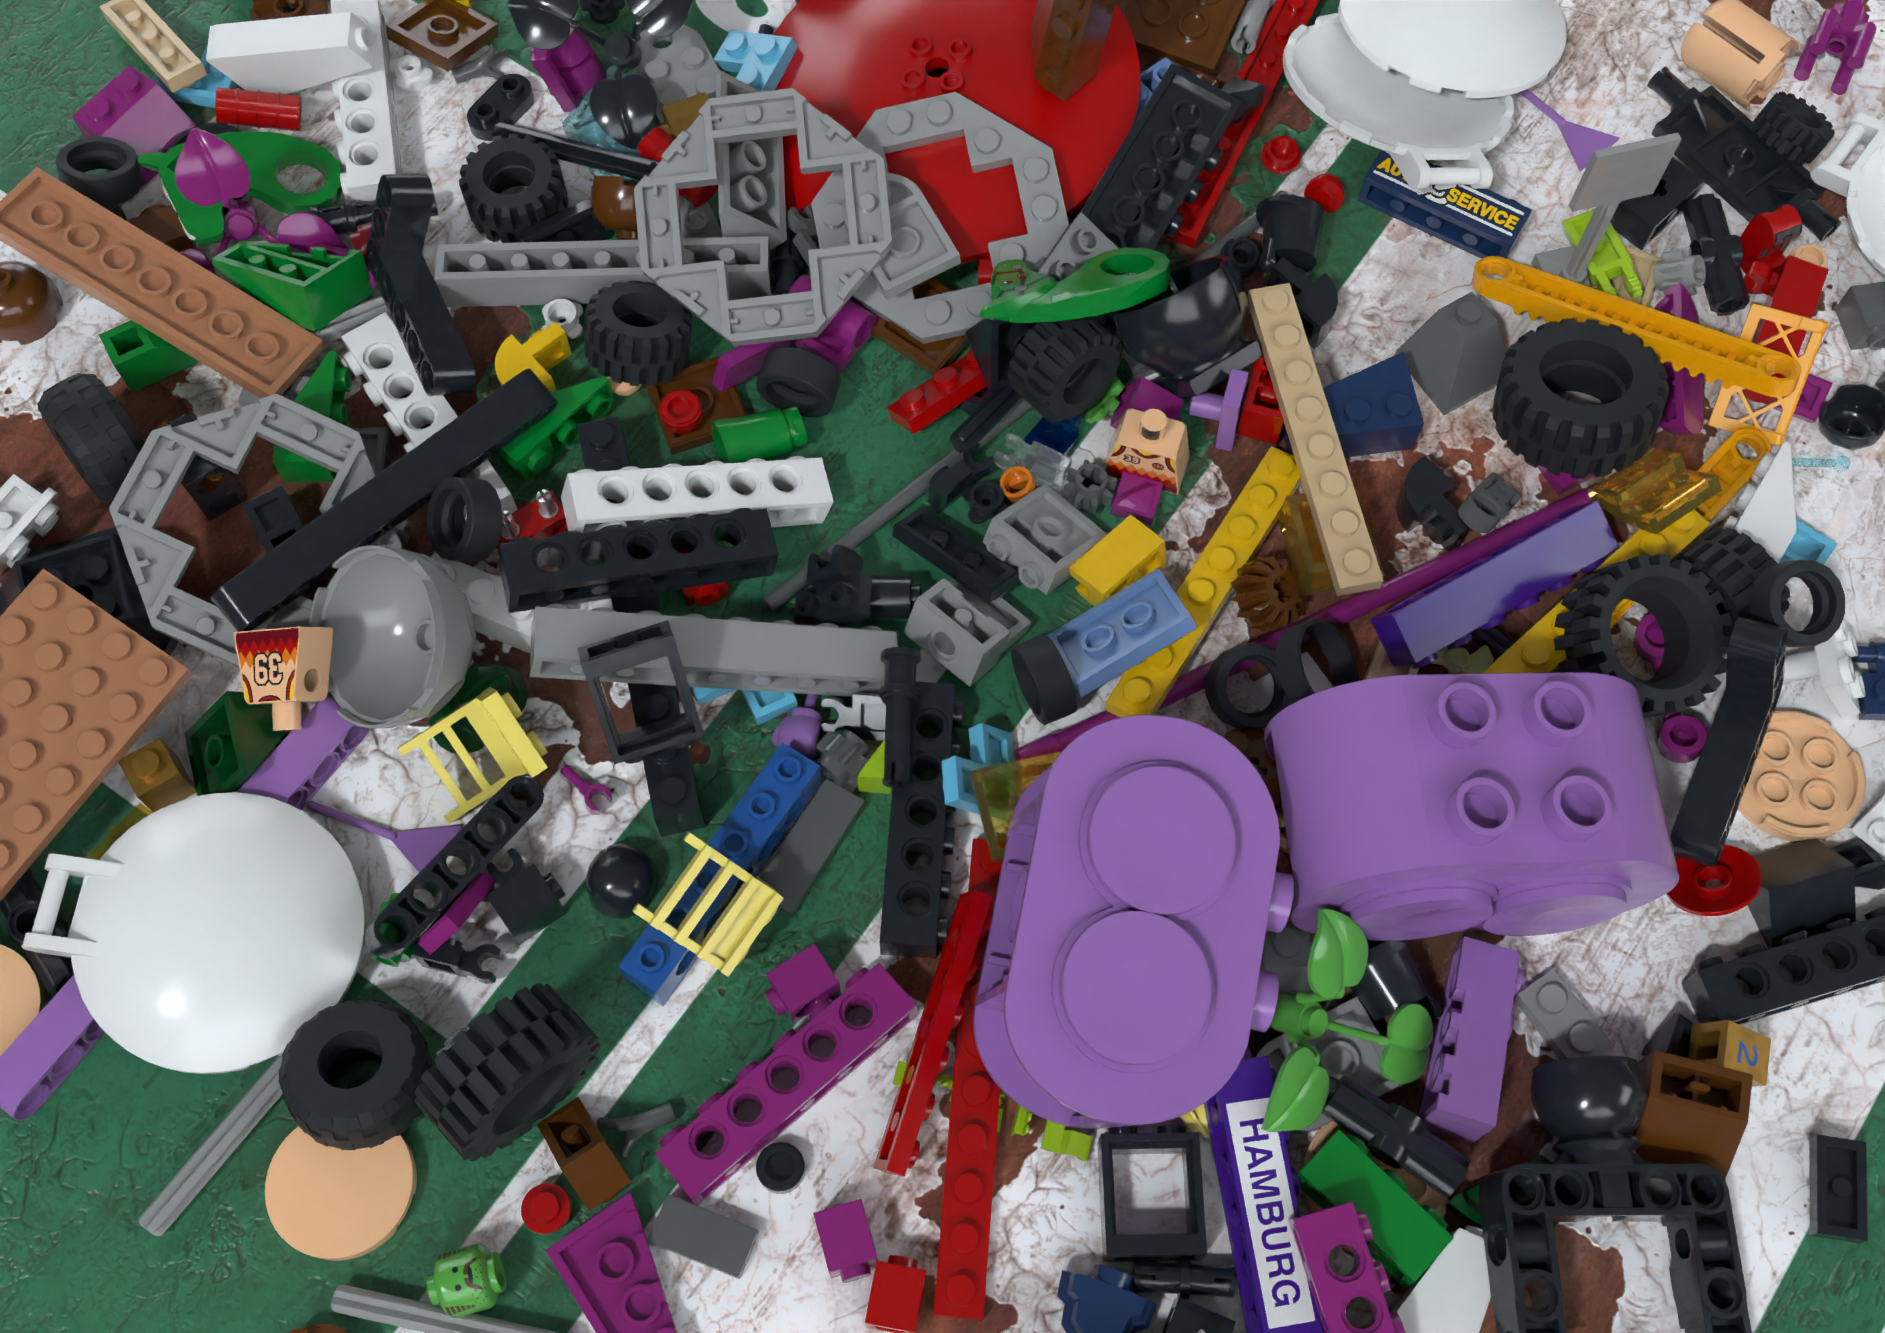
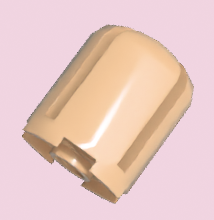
M1718 0L1701 13V17L1704 18L1703 25L1694 22L1687 31L1681 47V59L1689 69L1746 110H1751L1750 101L1756 95L1761 99L1767 96L1787 72L1784 69V61L1792 48L1799 52L1802 44L1741 1Z

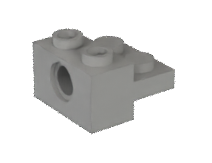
M943 578L916 599L903 633L970 687L997 664L1000 655L1027 633L1031 621L1000 596L987 603L956 580L952 579L948 582Z

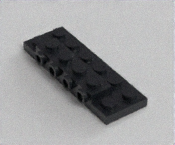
M1171 63L1085 203L1081 213L1119 249L1148 248L1164 253L1165 248L1160 246L1166 234L1173 238L1178 232L1185 218V215L1180 213L1186 202L1193 205L1202 191L1204 183L1199 181L1203 172L1206 170L1213 173L1223 155V151L1218 149L1220 141L1238 113L1242 101Z

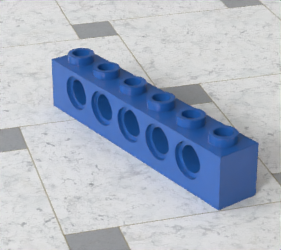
M782 742L708 845L754 877H757L823 784L820 765ZM710 858L666 918L665 921L676 929L679 927L721 868L718 863ZM732 874L688 937L701 944L744 881ZM649 924L618 968L627 983L664 1007L699 957Z

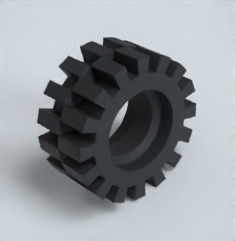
M1779 92V94H1774L1753 121L1755 123L1753 125L1754 129L1758 130L1757 134L1760 138L1767 139L1765 143L1769 147L1774 146L1777 148L1776 152L1780 155L1785 153L1787 154V159L1794 161L1796 158L1798 163L1802 164L1805 162L1807 164L1811 163L1835 134V130L1832 129V123L1825 121L1827 117L1823 113H1818L1816 111L1817 108L1813 104L1811 106L1807 105L1805 99L1801 97L1796 99L1792 93Z

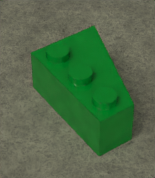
M240 241L212 258L216 276L309 331L316 332L327 327L329 322L372 295L362 250L350 249L347 252V256L327 255L326 247L313 246L311 249L312 253L291 252L289 244Z

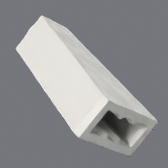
M352 12L216 24L210 26L206 61L244 90H260L261 92L277 94L280 92L287 95L374 68L377 33Z
M1466 1226L1465 1230L1458 1228L1450 1234L1454 1239L1417 1281L1408 1287L1391 1310L1390 1314L1395 1312L1399 1314L1406 1333H1479L1491 1299L1482 1229Z

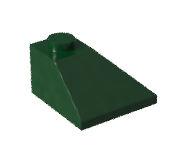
M226 691L184 733L197 796L213 793H232L258 768L286 734L285 730L273 731L272 704L249 705L244 699L243 692Z

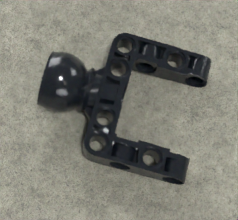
M1589 1056L1552 1061L1533 1068L1530 1086L1532 1105L1547 1131L1559 1140L1552 1147L1553 1152L1558 1156L1552 1164H1518L1489 1173L1482 1179L1478 1191L1491 1300L1494 1307L1497 1333H1567L1553 1222H1579L1596 1217H1612L1613 1222L1661 1221L1662 1226H1667L1673 1264L1672 1267H1669L1673 1297L1677 1307L1680 1329H1685V1333H1752L1731 1200L1725 1178L1710 1165L1648 1164L1635 1152L1641 1146V1141L1632 1134L1643 1120L1648 1098L1646 1083L1638 1067L1637 1060L1623 1056ZM1509 1184L1516 1191L1517 1203L1510 1196ZM1555 1184L1561 1191L1562 1202L1556 1196ZM1646 1186H1647V1188H1648L1649 1191H1650L1651 1200H1650V1198L1647 1196ZM1690 1187H1691V1188L1693 1189V1191H1694L1695 1199H1694V1197L1692 1196ZM1524 1288L1528 1291L1531 1298L1530 1308H1528L1523 1299ZM1708 1289L1712 1296V1302L1710 1301L1708 1296Z

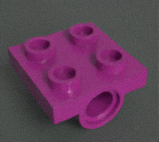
M570 27L567 41L562 46L553 50H540L535 47L531 50L533 68L538 71L547 85L550 94L556 99L563 112H578L582 96L590 95L597 81L607 79V71L586 36Z
M808 275L799 277L788 294L812 291L811 277ZM850 297L818 337L791 340L790 343L802 350L822 357L831 363L837 371L842 373L871 337V328L881 317L863 307L859 301Z

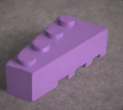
M1466 936L1453 948L1441 1003L1444 1013L1438 1018L1418 1111V1117L1425 1122L1427 1131L1473 1144L1486 1133L1489 1134L1496 1126L1502 1079L1506 1064L1507 1043L1511 1036L1515 1019L1514 1014H1512L1513 1000L1518 995L1523 980V969L1518 968L1520 952Z

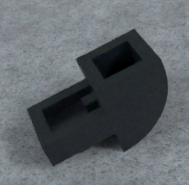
M1283 257L1271 269L1267 287L1290 283L1308 343L1315 349L1325 340L1329 333L1338 305L1337 289L1326 273L1313 282L1301 267L1294 266Z
M1424 455L1410 468L1398 494L1396 502L1397 516L1407 533L1421 524L1429 539L1441 545L1449 552L1462 545L1470 527L1463 522L1458 514V510L1447 500L1454 484Z
M282 485L242 504L266 553L305 527Z

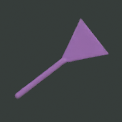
M1528 89L1519 92L1557 123L1580 172L1587 167L1595 150L1609 148L1620 139V137L1568 122Z
M309 801L306 805L309 810L390 839L418 872L462 828V825L395 832L314 801Z

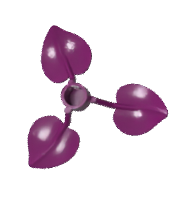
M192 128L190 130L186 143L176 162L175 180L180 192L193 203L200 206H212L221 201L225 207L223 216L225 233L215 256L227 250L232 239L245 241L252 238L256 232L260 233L269 243L289 244L291 252L309 253V246L314 243L349 249L329 223L318 215L309 212H295L284 217L277 227L278 238L273 236L265 228V224L257 222V211L251 203L245 200L228 199L242 197L249 190L250 172L244 159L221 138L199 128ZM187 249L179 252L216 275L212 260L209 261L201 251Z

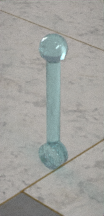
M1844 455L1837 456L1835 459L1792 458V466L1834 467V469L1840 472L1849 469L1851 464L1850 459Z

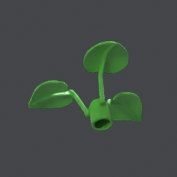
M1317 908V929L1310 949L1307 972L1308 983L1314 993L1307 994L1299 991L1296 996L1287 993L1278 995L1275 1013L1270 1025L1274 1030L1286 1033V1040L1297 1044L1298 1047L1286 1056L1274 1083L1261 1128L1268 1132L1304 1129L1314 1123L1322 1113L1328 1096L1329 1076L1324 1068L1318 1066L1321 1059L1320 1053L1306 1040L1320 1037L1326 1029L1384 1045L1379 1064L1380 1071L1386 1079L1394 1083L1407 1084L1413 1082L1424 1072L1429 1062L1430 1044L1433 1041V1025L1428 1011L1423 1006L1415 1003H1405L1397 1008L1389 1020L1386 1037L1330 1021L1326 1011L1317 1003L1319 1001L1342 998L1345 994V986H1355L1361 981L1368 961V944L1365 934L1357 923H1353L1350 917L1334 910Z

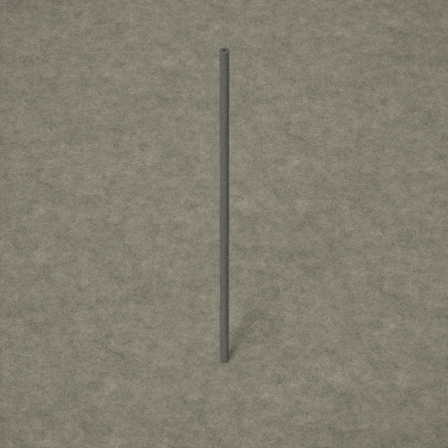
M1279 191V192H1278L1277 194H1275V195L1287 194V193L1284 192V191ZM1256 210L1188 264L1220 255V251L1227 241L1239 237L1247 238L1261 227L1256 219ZM1171 277L1170 286L1175 294L1178 292V289ZM1109 325L1107 329L1113 334L1112 327ZM1022 398L979 442L980 448L1030 410L1032 406ZM953 448L822 551L819 557L824 561L830 562L832 549L835 545H843L853 550L929 490V482L933 475L944 466L949 468L954 466L963 458V451L959 453ZM808 563L762 599L763 604L770 612L776 611L795 596L796 592L809 585L806 582Z

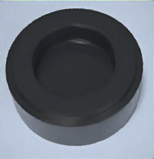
M786 1142L772 1143L765 1147L757 1158L756 1173L762 1186L772 1193L786 1194L792 1192L802 1183L805 1176L806 1167L803 1156L792 1144Z

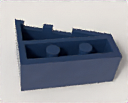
M1404 351L1323 388L1345 458L1414 448L1424 422ZM1283 422L1282 433L1287 453L1294 456L1290 440L1287 434V430Z

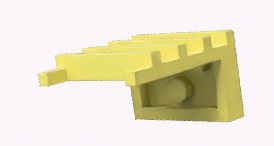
M487 688L482 694L459 706L460 708L446 717H442L435 724L423 732L417 733L412 739L397 748L401 755L404 756L419 747L459 805L443 815L448 824L496 794L513 777L527 773L533 778L548 768L541 758L548 753L545 746L533 730L525 734L516 720L523 714L508 692L500 696L495 689ZM465 716L504 773L503 777L491 785L451 728L452 724ZM441 731L481 788L480 792L468 800L465 799L427 743V740Z
M688 832L683 840L698 850L654 913L637 903L632 911L651 926L662 931L681 946L683 945L695 953L697 957L708 962L729 977L734 968L745 958L751 944L763 927L774 917L778 906L784 898L758 876L757 878L701 839ZM710 858L718 863L721 868L676 929L665 920ZM734 874L744 881L743 885L702 943H697L688 936L729 878Z

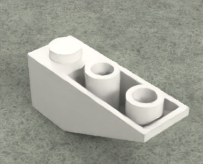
M1786 441L1783 442L1774 455L1769 452L1764 454L1753 472V475L1759 477L1756 485L1753 486L1748 483L1734 505L1741 509L1737 518L1730 515L1721 527L1724 530L1727 527L1732 528L1739 534L1743 532L1750 536L1755 543H1759L1764 547L1765 551L1777 563L1781 560L1797 531L1791 444Z

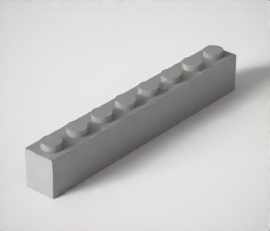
M768 236L683 238L685 264L725 260L728 271L730 300L772 296V269ZM638 240L437 245L434 280L447 307L546 305L555 299H567L579 304H589V299L592 295L598 294V290L603 287H612L613 283H629V281L654 283L641 271Z
M551 604L545 607H535L531 626L530 677L586 680L577 648L668 620L689 687L852 697L856 692L879 693V689L884 686L885 664L881 662L880 655L882 650L886 648L898 647L897 632L882 631V629L875 626L852 629L839 628V626L832 623L809 626L796 625L788 620L766 623L752 622L745 617H733L723 620L709 619L700 614H688L680 617L661 615L656 611L623 613L606 607L580 610L570 609L561 604ZM667 656L600 676V680L605 682L676 686Z

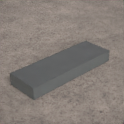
M825 779L760 877L784 898L778 906V910L791 918L865 807V800L828 779Z

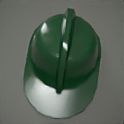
M497 663L472 665L468 669L464 684L443 708L431 716L430 726L442 717H446L460 708L459 706L482 694L489 687L498 691L500 696L508 692L522 712L528 699L526 682L518 671L508 665ZM466 716L451 725V728L468 753L477 752L485 747ZM442 731L433 737L440 747L450 753L457 754Z

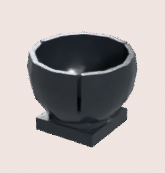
M1224 255L1198 260L1171 271V277L1178 289V292L1175 294L1169 284L1166 291L1132 307L1107 313L1113 334L1120 340L1119 342L1128 356L1159 373V376L1151 380V382L1176 396L1196 397L1228 378L1231 369L1241 370L1263 356L1257 341H1244L1241 337L1248 301L1241 274L1231 258Z

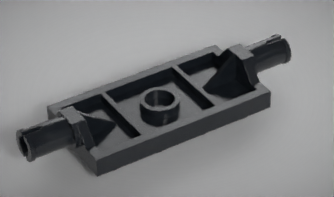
M1663 67L1661 71L1659 70L1653 75L1647 86L1671 106V112L1655 125L1651 134L1654 137L1679 133L1682 140L1674 155L1697 176L1702 178L1709 187L1748 222L1757 214L1774 212L1781 205L1790 204L1798 211L1802 224L1818 237L1820 242L1830 237L1838 229L1841 221L1836 219L1816 201L1821 198L1827 188L1816 184L1812 180L1810 172L1798 163L1796 159L1794 161L1787 159V154L1783 153L1780 155L1776 152L1777 148L1774 146L1769 147L1765 143L1767 139L1760 138L1757 134L1758 130L1754 129L1753 125L1755 123L1712 85L1702 92H1699L1695 87L1690 89L1670 72L1668 67Z

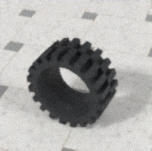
M1648 554L1636 556L1591 572L1592 575L1581 578L1573 585L1577 591L1566 594L1561 602V605L1570 610L1556 615L1554 627L1564 629V636L1554 639L1555 651L1565 650L1567 656L1566 661L1558 663L1561 672L1599 673L1626 680L1638 692L1644 718L1687 710V707L1699 705L1707 700L1704 694L1715 692L1722 683L1714 675L1728 672L1726 670L1727 659L1722 657V652L1727 651L1730 637L1723 635V627L1732 625L1729 612L1720 615L1716 607L1717 604L1725 600L1719 590L1709 593L1704 587L1710 579L1703 572L1689 575L1691 563L1683 559L1670 563L1671 555L1657 554L1651 557ZM1623 599L1635 601L1647 608L1658 621L1663 633V660L1658 671L1648 681L1628 673L1619 661L1613 648L1610 631L1611 617L1614 609Z
M537 983L530 990L527 987L517 990L511 1000L506 996L495 1004L493 1011L488 1014L484 1011L473 1020L475 1024L466 1032L461 1030L452 1039L454 1044L437 1055L434 1059L436 1066L425 1071L421 1078L424 1083L416 1088V1104L464 1160L469 1159L471 1162L477 1161L480 1156L483 1159L491 1156L497 1147L502 1150L510 1145L518 1134L522 1137L530 1131L534 1122L539 1118L543 1119L552 1111L550 1109L558 1101H563L571 1093L570 1087L582 1080L586 1075L583 1070L590 1067L596 1059L594 1054L600 1049L599 1038L549 984L544 986L542 983Z

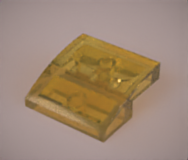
M1651 448L1641 459L1634 461L1633 465L1619 472L1616 471L1589 489L1588 494L1593 501L1599 502L1600 507L1618 519L1641 530L1658 534L1722 491L1718 475L1686 469L1682 454Z

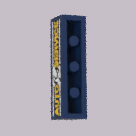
M1382 150L1365 175L1357 201L1479 258L1499 256L1508 259L1532 212L1531 209L1515 200L1505 198L1488 189H1474L1470 185H1429L1426 189H1412L1389 152ZM1427 162L1430 168H1443Z

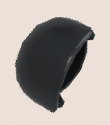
M1864 384L1839 387L1831 400L1824 402L1819 413L1818 426L1821 434L1833 445L1854 451L1872 446L1885 432V395L1880 390Z
M623 843L609 845L606 849H601L590 863L586 875V887L592 907L605 917L622 920L636 915L632 910L637 903L646 908L648 900L656 888L657 873L653 859L639 847Z

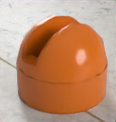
M1014 466L1003 473L1000 479V487L1004 495L1010 501L1016 503L1036 489V481L1028 469L1022 466Z

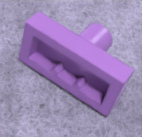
M1231 369L1225 396L1203 392L1196 397H1192L1189 415L1219 421L1215 446L1217 449L1232 452L1249 372Z

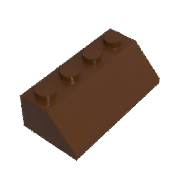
M1037 0L1030 28L1034 78L1040 82L1046 91L1055 94L1063 102H1066L1096 75L1117 0Z

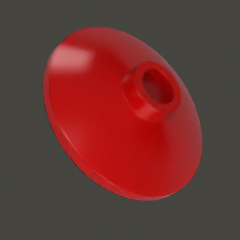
M1724 845L1715 868L1676 857L1679 881L1666 894L1675 906L1685 912L1699 916L1726 915L1742 909L1753 901L1762 886V873L1758 862L1748 852L1734 846Z

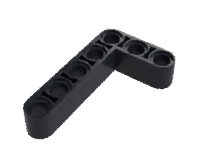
M426 173L383 174L379 180L366 252L370 271L428 396H440L472 392L476 381L473 362L422 255L433 206L431 180Z
M1738 617L1735 622L1727 649L1726 670L1728 672H1726V689L1670 834L1676 857L1712 868L1716 867L1780 697L1784 681L1788 628L1743 617Z

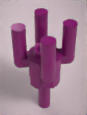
M1846 0L1844 3H1835L1831 8L1823 12L1816 32L1808 37L1793 75L1797 80H1807L1810 77L1817 56L1827 52L1830 55L1838 56L1841 61L1831 85V91L1837 95L1846 93L1854 70L1860 69L1864 65L1877 30L1874 23L1868 22L1870 16L1865 12L1864 5L1862 4L1863 0Z

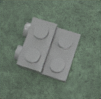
M1044 483L993 517L983 543L986 544L988 552L1001 561L1005 560L1019 572V579L1027 588L1035 589L1037 587L1047 595L1072 577L1069 568L1103 539L1107 533Z

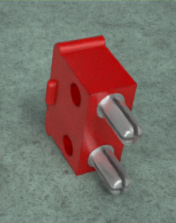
M543 489V496L538 491L536 494L537 500L513 513L502 511L505 517L502 520L499 544L496 546L498 552L500 551V544L508 543L515 538L529 537L540 539L554 537L558 533L568 531L564 509L553 491L550 492Z

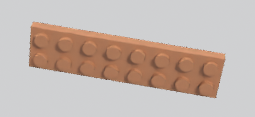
M38 167L0 201L1 242L259 398L274 394L282 395L323 350V340Z

